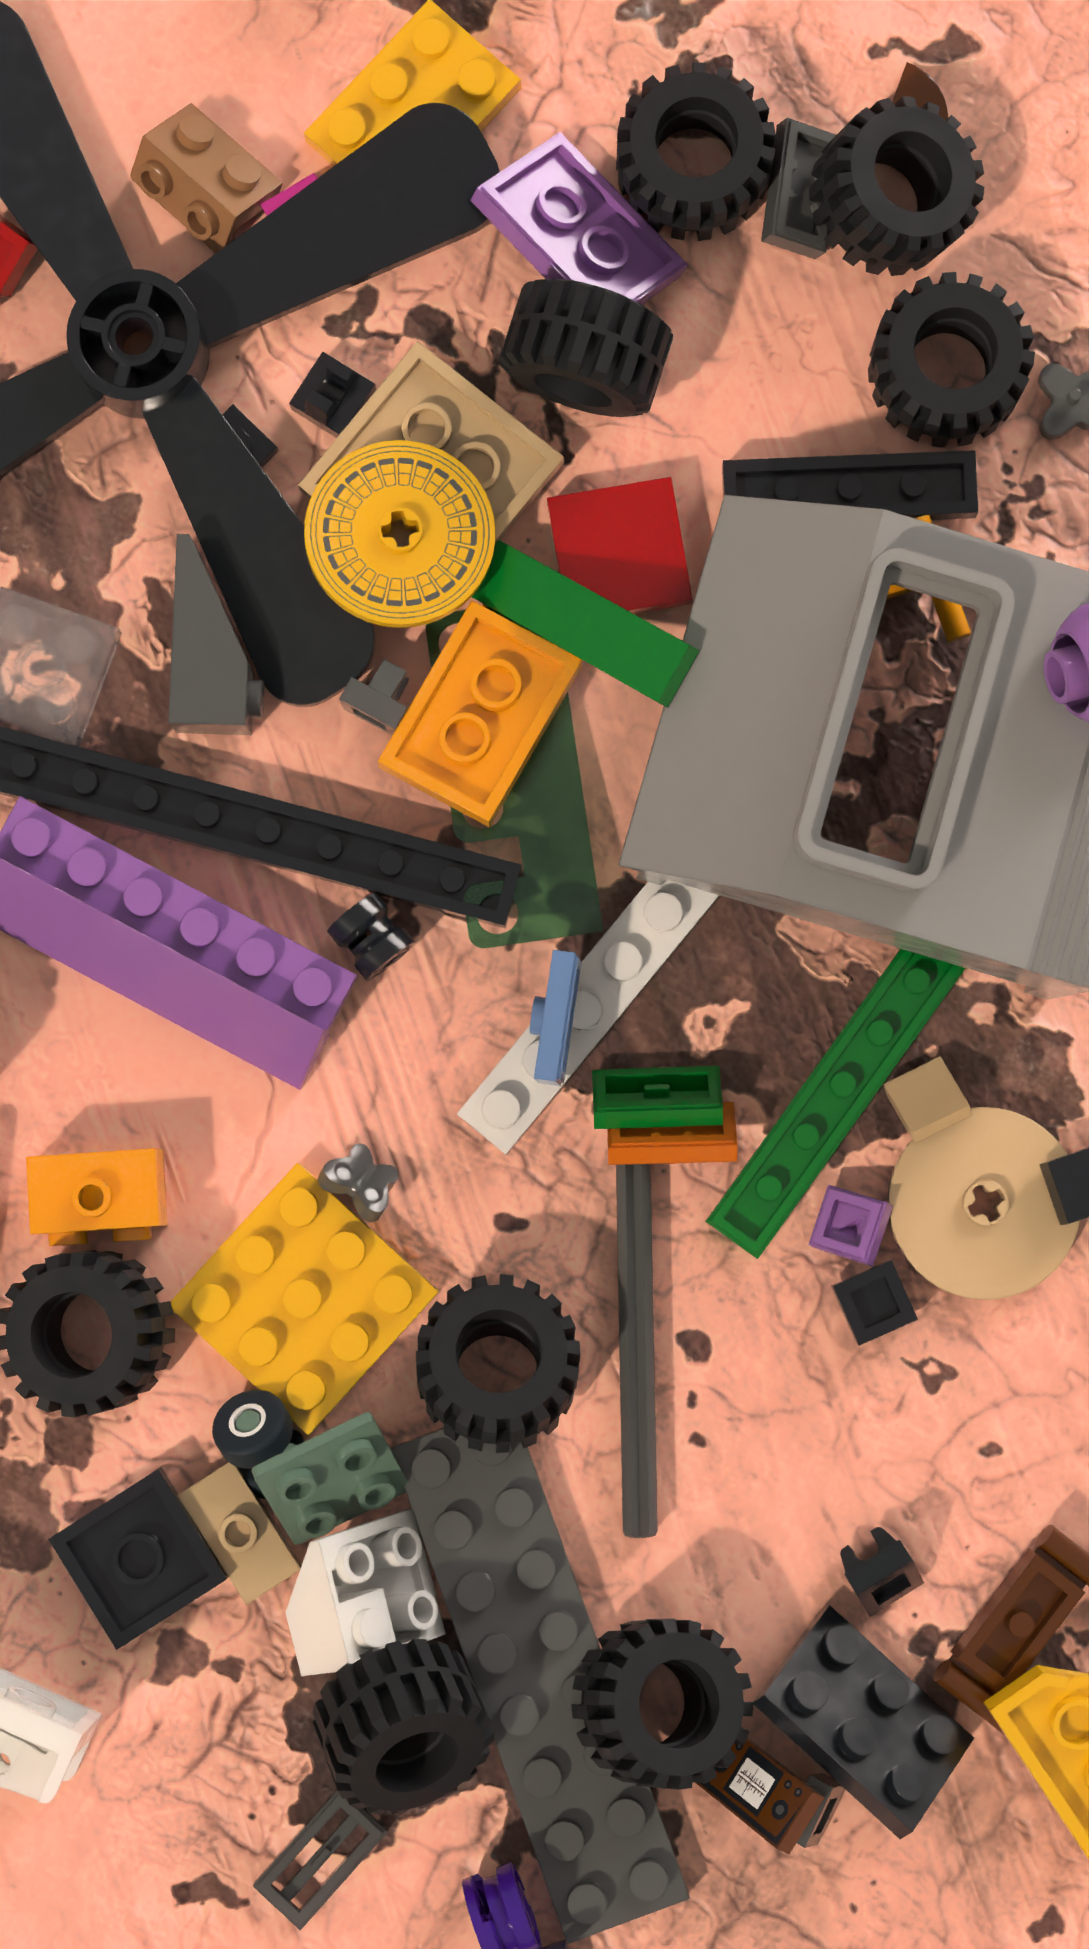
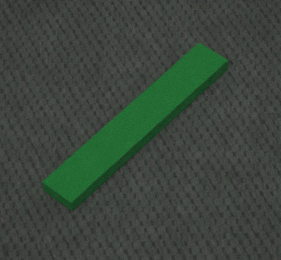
M899 949L705 1222L758 1259L965 968Z

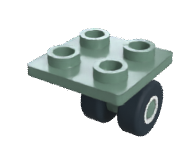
M249 1390L230 1398L222 1405L214 1418L212 1435L221 1454L229 1463L239 1468L246 1483L256 1496L268 1501L295 1545L313 1538L322 1537L332 1531L334 1527L369 1510L381 1508L391 1502L393 1498L406 1493L404 1486L408 1484V1481L370 1412H365L304 1441L302 1435L293 1429L292 1419L284 1404L276 1395L265 1390Z

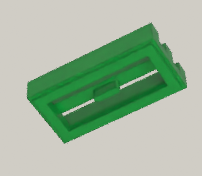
M719 1066L592 1070L594 1129L723 1125V1102Z

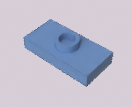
M553 950L546 997L535 996L533 1001L530 1034L540 1036L534 1079L541 1084L561 1086V1083H564L582 965L579 957L574 952Z

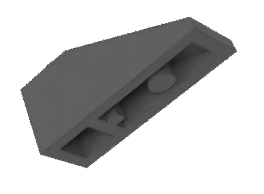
M177 534L168 723L176 733L252 735V718H263L264 682L263 680H254L253 669L190 534Z

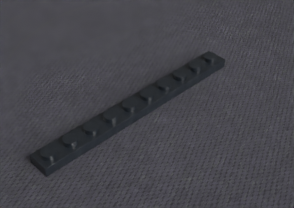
M0 726V794L17 799L21 796L35 804L370 893L376 892L377 895L506 929L522 870L521 864Z

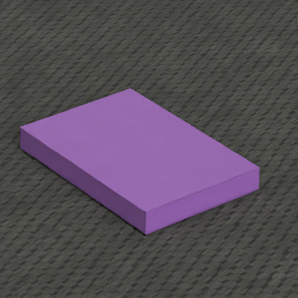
M561 132L478 186L470 200L545 279H566L596 285L619 293L643 305L680 278L688 265Z

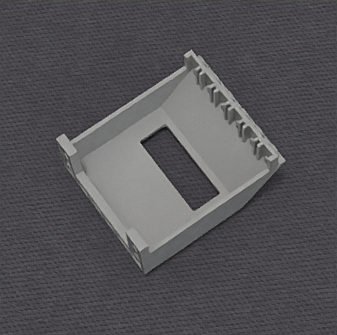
M724 495L682 640L700 651L669 707H663L618 865L638 871L636 878L661 886L667 880L1019 983L1026 986L1024 993L1049 1000L1089 992V723L1074 716L1067 710L1064 704H1059L1053 699L1046 685L1043 668L1044 657L1048 651H1051V644L1056 637V632L1072 611L1080 605L1089 603V571L885 509ZM891 585L963 605L976 611L972 634L907 863L824 840L821 837L824 818Z

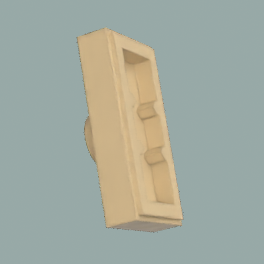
M228 1462L177 1495L246 1605L300 1571L301 1563L261 1500L246 1483L237 1466Z

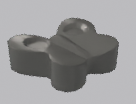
M1050 363L1046 365L1039 374L1038 384L1044 394L1051 399V406L1040 422L1039 429L1041 435L1046 439L1054 440L1066 435L1076 426L1083 430H1089V372L1077 376L1059 364Z
M359 1143L352 1147L346 1157L328 1161L318 1175V1183L328 1192L348 1194L352 1197L359 1216L368 1222H375L379 1220L388 1205V1192L396 1183L399 1172L392 1165H375L370 1149L366 1145Z

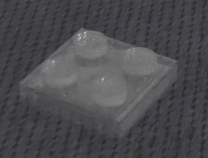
M1 586L0 721L54 741L80 747L122 635L121 630L118 627Z

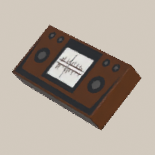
M747 1737L744 1745L733 1744L730 1749L737 1758L728 1768L714 1767L717 1775L716 1778L705 1784H696L776 1849L790 1854L825 1797Z

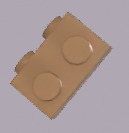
M192 103L142 136L130 173L131 179L148 197L159 203L183 224L195 238L201 240L214 253L219 252L233 241L237 228L263 210L260 204L279 194L283 184L280 179Z

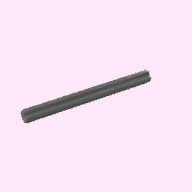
M651 1164L616 1165L623 1533L626 1537L649 1538L656 1536L658 1532Z

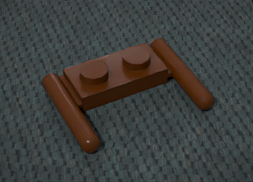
M1053 1525L1045 1527L1037 1537L1035 1547L1032 1550L1028 1548L951 1649L952 1656L943 1661L934 1673L933 1680L1003 1735L1004 1733L983 1702L1025 1673L1085 1594V1591H1083L1086 1585L1089 1587V1553Z

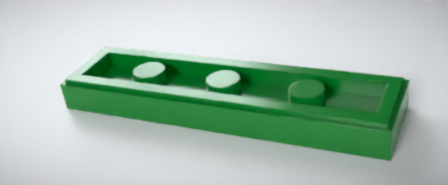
M499 539L494 546L492 561L486 577L472 596V598L667 708L700 651Z

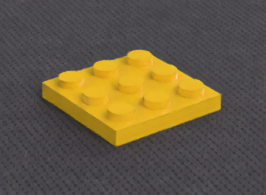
M297 1162L170 1302L173 1311L258 1390H265L276 1395L284 1404L292 1421L309 1436L440 1291L333 1193L324 1190L319 1185L318 1179Z

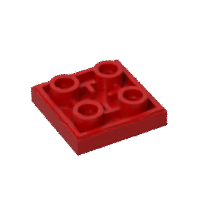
M671 477L547 498L560 574L633 614L692 604L693 597Z

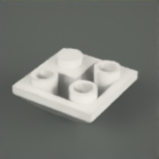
M412 1508L310 1541L285 1612L301 1676L337 1672L346 1663L353 1664L359 1660V1655L371 1649L374 1652L385 1648L387 1643L400 1641L401 1644H408L412 1639H426L429 1641L446 1634L420 1530Z

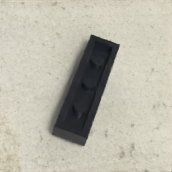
M975 450L723 460L722 462L723 497L724 495L885 509L914 519L924 515H929L931 520L976 518L978 514Z

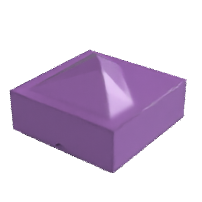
M828 1184L808 1245L814 1249L873 1267L893 1206L887 1202Z

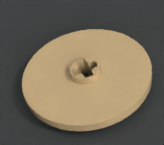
M976 1107L970 1108L972 1116L915 1144L911 1140L906 1145L895 1164L890 1179L888 1203L893 1208L889 1221L895 1241L906 1260L915 1271L934 1286L951 1294L970 1299H1002L1023 1293L1035 1287L1059 1267L1074 1243L1080 1220L1071 1224L1060 1225L1039 1165L1067 1155L1054 1136L1035 1121L1016 1112L1000 1108ZM976 1186H980L984 1192L997 1191L1001 1200L993 1206L996 1217L990 1221L984 1214L972 1216L969 1212L968 1206L975 1201L972 1190Z

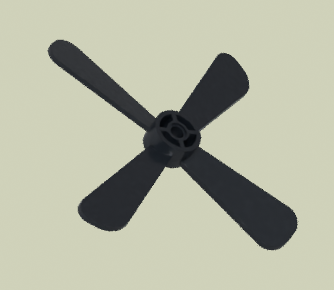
M0 1V198L76 301L67 324L68 353L0 383V476L102 404L118 414L145 419L260 679L263 680L264 686L275 698L291 706L311 707L319 705L342 692L351 677L358 680L367 670L374 654V627L372 623L359 619L342 609L319 585L306 554L304 525L201 385L208 371L210 348L483 229L490 221L470 200L478 186L500 171L497 161L478 126L467 114L451 105L427 103L410 109L175 283L159 273L133 268L30 33L22 18L11 7ZM138 331H146L153 334L152 344L144 353L129 355L123 352L124 343L131 334Z

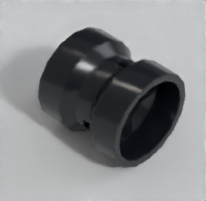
M376 892L368 895L351 907L327 930L339 947L348 948L355 956L354 966L367 982L387 970L416 943L404 927L394 926L387 917L388 907Z

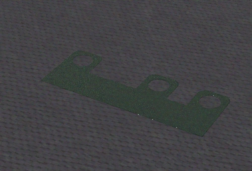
M485 607V608H487V609H489V610H491V611L497 613L498 615H500V616H502V617H504V618H506V619L512 621L513 623H515V624H517V625H519V626L525 628L524 626H522V625L516 623L515 621L509 619L508 617L502 615L501 613L495 611L494 609H492V608H490V607ZM466 610L455 611L440 620L426 624L431 667H433L441 653L439 648L441 633L448 626L459 623ZM567 693L505 800L503 814L495 825L490 828H476L465 820L463 813L450 807L454 833L463 842L473 843L519 836L525 877L518 878L512 899L518 908L517 922L509 931L502 934H493L481 927L477 915L466 916L468 936L476 947L492 948L603 932L571 709ZM504 880L472 885L464 894V902L479 906L481 901L487 896L501 894Z

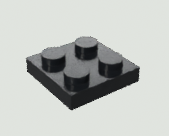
M162 1467L48 1539L116 1650L229 1578L177 1495L179 1494Z

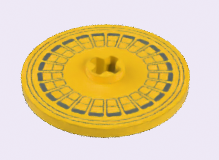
M407 440L382 441L349 453L334 464L322 477L311 496L306 511L304 526L305 548L310 567L319 585L342 609L359 619L380 626L397 628L416 627L435 622L452 614L463 606L478 590L486 577L493 557L495 521L490 501L482 485L474 474L455 457L441 449L420 442ZM396 520L403 521L406 530L417 531L409 535L408 546L397 547L394 538L383 537V535L391 532V522Z

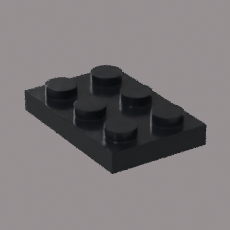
M830 1605L815 1616L752 1703L899 1839L914 1831L974 1740V1737Z

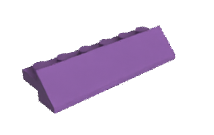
M19 796L0 831L1 931L301 1090L330 1036L329 1031L358 979L356 974Z

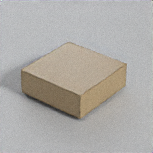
M941 1056L883 1084L889 1101L914 1144L972 1116L968 1101Z

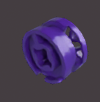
M512 1861L497 1866L496 1874L483 1879L479 1874L462 1880L467 1909L481 1949H542L541 1938L532 1907L528 1904L524 1894V1885Z

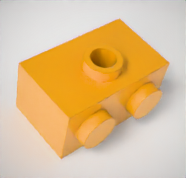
M148 1148L26 1157L30 1234H48L49 1246L88 1244L87 1231L112 1230L113 1242L151 1240V1227L168 1226L163 1149Z

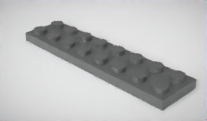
M444 1428L392 1446L391 1450L408 1481V1484L404 1486L473 1681L491 1719L495 1743L567 1944L690 1899L687 1885L651 1787L636 1786V1783L622 1782L611 1777L613 1769L599 1768L590 1758L596 1751V1748L582 1746L577 1736V1732L584 1729L585 1724L583 1719L572 1718L571 1704H581L582 1691L572 1689L575 1675H587L589 1668L581 1661L588 1650H601L529 1448L523 1449L521 1442L518 1441L510 1443V1452L496 1453V1444L483 1443L481 1452L468 1448V1439L461 1435L456 1441L452 1440L444 1434Z

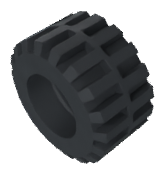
M692 62L691 73L681 74L679 65L665 68L663 82L660 83L654 75L642 83L641 97L633 93L626 103L625 117H620L617 132L616 170H618V184L622 195L629 194V204L640 215L644 212L648 215L647 222L657 233H659L663 225L672 227L671 238L683 241L685 239V231H697L698 241L710 240L713 228L719 226L722 233L726 235L736 229L738 217L741 216L747 221L756 211L757 200H763L775 153V148H773L776 136L774 122H767L769 107L764 98L752 100L754 86L745 78L737 85L732 83V70L719 66L716 75L705 73L706 63ZM702 129L719 137L728 147L732 159L723 169L715 174L706 177H687L669 168L660 157L658 148L663 141L678 131Z
M902 96L895 104H893L890 97L879 100L870 109L865 107L856 114L821 151L823 155L815 162L811 173L817 180L809 187V201L820 202V207L812 215L817 227L826 224L829 234L824 238L831 249L839 244L846 251L842 259L850 265L854 266L862 260L866 262L865 272L879 275L887 267L891 276L904 275L911 268L917 271L926 266L965 233L964 230L973 224L979 212L974 207L983 200L985 189L984 186L976 183V180L984 174L982 160L972 159L971 152L977 148L970 135L964 139L956 130L961 123L954 116L951 115L946 120L938 115L939 106L928 101L921 108H918L914 97ZM875 163L891 166L908 179L916 194L917 212L898 207L884 195L876 179Z
M956 272L942 273L939 283L934 285L930 277L927 276L916 281L911 293L904 289L895 297L891 309H886L869 355L871 361L868 367L869 383H875L872 397L877 408L886 405L888 413L885 419L894 429L901 422L908 426L907 438L918 442L921 434L932 437L931 446L945 448L949 439H956L958 447L972 444L975 436L979 433L983 438L987 437L996 430L1000 421H1006L1013 412L1030 379L1028 375L1034 366L1035 352L1029 351L1034 336L1031 325L1021 326L1020 324L1025 313L1017 301L1008 307L1003 302L1007 291L997 283L990 292L980 287L983 277L971 273L966 283L957 282ZM949 333L961 336L971 342L980 352L985 364V377L979 383L962 389H950L939 386L929 380L920 370L915 358V346L923 339L935 334Z
M540 279L525 283L521 289L499 356V364L520 385L561 405L610 417L643 415V413H648L651 409L673 341V334L671 333V328L655 313L619 293L574 280Z
M97 1250L57 1254L45 1258L44 1264L30 1266L22 1273L26 1281L13 1283L5 1296L13 1301L12 1307L0 1308V1324L6 1325V1334L0 1336V1350L7 1349L10 1361L1 1364V1367L6 1377L19 1376L21 1382L15 1390L24 1399L39 1397L36 1407L47 1413L61 1410V1416L79 1417L86 1414L90 1416L126 1406L138 1400L137 1395L139 1393L150 1391L159 1381L154 1376V1373L166 1369L171 1359L170 1355L163 1352V1347L165 1344L175 1343L176 1328H165L164 1316L174 1315L171 1302L159 1303L156 1294L163 1290L164 1287L156 1277L145 1279L142 1276L146 1269L144 1265L136 1260L123 1261V1254L113 1251L97 1252ZM80 1294L86 1295L100 1304L109 1318L112 1329V1342L109 1353L104 1362L95 1371L80 1366L69 1356L61 1336L63 1315L68 1305Z
M500 1274L499 1285H488L486 1275L472 1278V1289L465 1292L457 1284L447 1291V1302L444 1305L438 1301L434 1303L428 1311V1324H422L418 1334V1351H416L417 1386L420 1399H425L427 1414L433 1423L440 1420L444 1424V1434L456 1441L461 1435L468 1439V1448L481 1452L483 1443L496 1444V1453L510 1452V1443L518 1441L521 1442L523 1449L536 1444L537 1434L544 1431L549 1435L558 1427L560 1415L562 1413L567 1415L577 1387L581 1355L580 1342L575 1341L576 1327L571 1316L563 1317L561 1315L562 1303L553 1294L546 1299L540 1297L539 1284L527 1279L523 1289L513 1286L514 1275ZM506 1336L519 1341L527 1347L534 1356L537 1367L532 1378L520 1388L504 1393H493L477 1388L463 1376L459 1369V1358L468 1346L481 1338Z
M646 1619L620 1624L621 1631H607L598 1639L602 1649L588 1650L581 1662L589 1668L587 1675H575L572 1688L573 1690L582 1691L581 1704H571L572 1718L584 1720L585 1728L577 1732V1736L582 1746L596 1748V1751L590 1758L599 1768L613 1769L611 1777L622 1782L636 1783V1786L681 1790L692 1788V1782L705 1784L716 1778L717 1775L714 1767L728 1768L737 1758L731 1751V1746L733 1744L744 1745L749 1731L741 1727L743 1716L753 1717V1702H744L743 1690L752 1687L748 1673L736 1672L735 1666L742 1659L735 1648H720L724 1640L722 1635L714 1629L701 1630V1623L691 1620ZM664 1664L676 1675L682 1686L684 1710L676 1730L667 1739L659 1743L649 1734L642 1722L639 1710V1697L648 1675L657 1666Z
M412 1639L408 1644H401L400 1641L387 1643L385 1648L374 1652L371 1649L359 1655L360 1659L353 1664L346 1663L336 1672L338 1677L335 1680L326 1682L320 1691L322 1698L315 1702L313 1708L315 1720L312 1722L339 1794L342 1799L347 1798L349 1805L357 1810L367 1808L368 1813L378 1815L386 1811H392V1814L406 1813L412 1808L419 1807L422 1809L432 1805L433 1801L443 1796L448 1797L458 1790L457 1787L461 1783L468 1782L478 1772L476 1766L486 1762L490 1754L488 1746L494 1742L491 1719L463 1657L456 1650L450 1651L447 1644L439 1641L428 1645L426 1639Z

